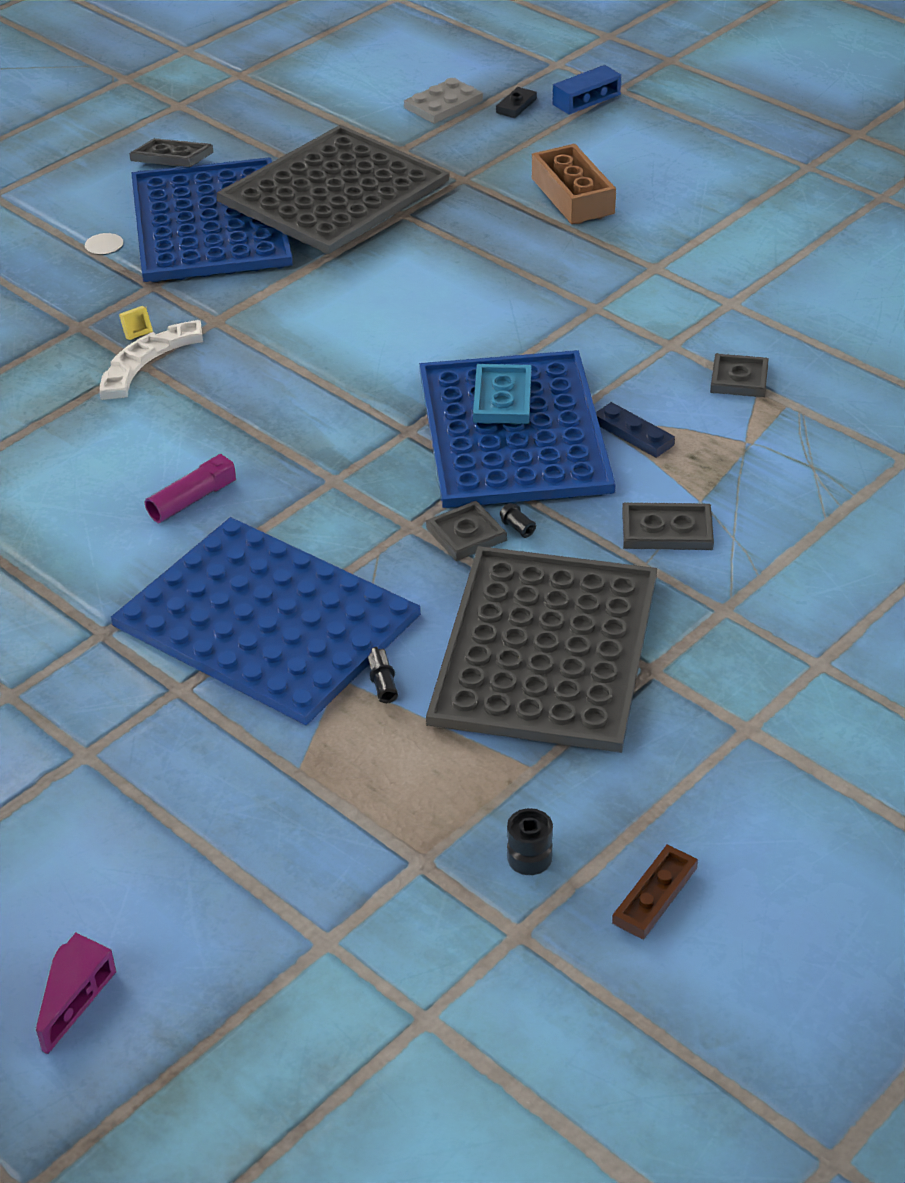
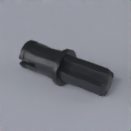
M373 647L368 656L371 668L370 680L375 684L379 701L391 703L398 697L393 679L395 671L389 665L386 651Z

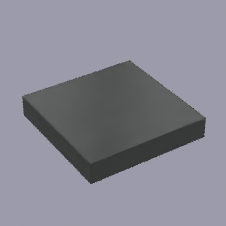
M716 353L710 393L765 398L769 358Z
M477 501L426 520L427 530L455 561L475 554L478 546L492 547L507 541V532Z

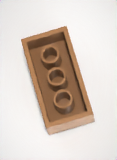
M576 144L532 153L533 181L571 224H580L587 220L600 219L615 214L616 188Z

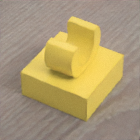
M140 306L119 314L126 339L132 340L153 332L146 307Z

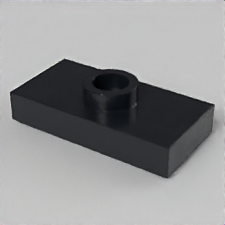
M517 87L496 105V113L516 118L537 99V92Z

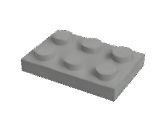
M448 78L446 81L431 86L429 89L416 93L404 100V108L435 124L483 101V92L456 78Z

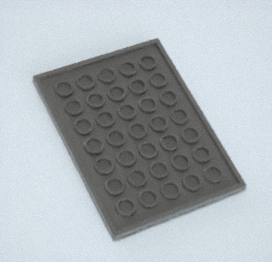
M339 125L218 191L217 201L286 235L294 237L302 243L315 247L323 253L330 254L448 182L450 172L343 125Z
M478 546L427 711L426 725L622 753L657 579V568Z

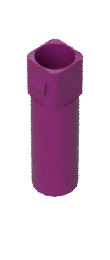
M222 454L211 458L201 464L198 469L146 498L144 503L148 514L155 522L161 523L213 491L217 492L236 480L234 463Z

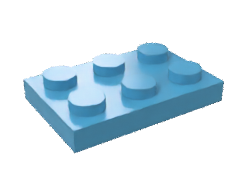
M477 364L473 423L529 424L531 365Z

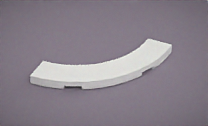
M201 320L168 326L167 331L158 334L151 332L124 348L111 361L110 368L102 376L100 383L101 400L128 397L129 386L136 373L155 357L178 347L202 343Z

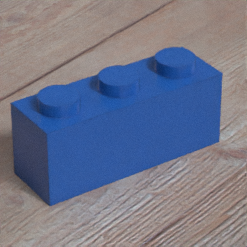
M602 65L553 84L552 105L570 115L621 95L622 74L606 65Z

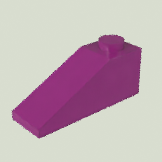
M75 933L66 944L58 948L52 960L36 1026L41 1050L46 1054L50 1053L116 973L112 950L78 933Z

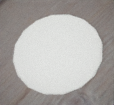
M112 233L97 234L85 242L86 250L94 254H109L117 251L123 245V239Z

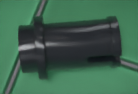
M508 503L501 509L500 517L503 524L510 525L524 538L534 533L536 523L521 512L519 505Z

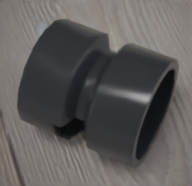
M526 808L513 813L508 819L507 860L509 866L520 874H540L547 870L552 863L553 823L545 812Z

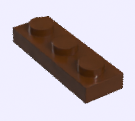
M667 844L613 913L612 924L644 940L696 871L698 859Z

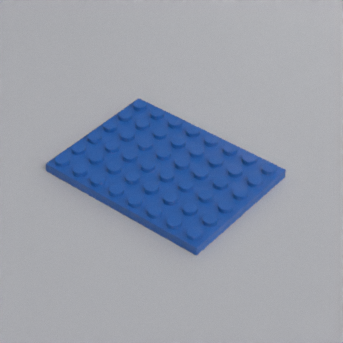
M271 157L131 172L143 282H159L168 279L181 280L194 276L207 277L212 274H233L238 271H258L265 268H284L285 266L293 265L288 235L217 201L218 191L272 162Z
M579 350L419 363L442 508H458L477 501L480 505L615 493V480ZM477 364L531 365L529 424L473 423Z
M229 517L113 614L111 621L112 626L280 713L307 725L369 665L368 656L372 648L378 647V649L385 650L421 615L420 605Z

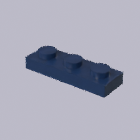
M610 402L596 412L601 428L655 458L675 445V436L613 402Z

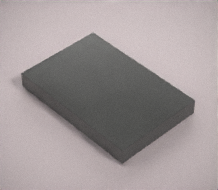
M153 138L129 154L130 161L191 167L214 152L213 145L207 143Z
M623 503V549L713 550L714 538L711 504Z

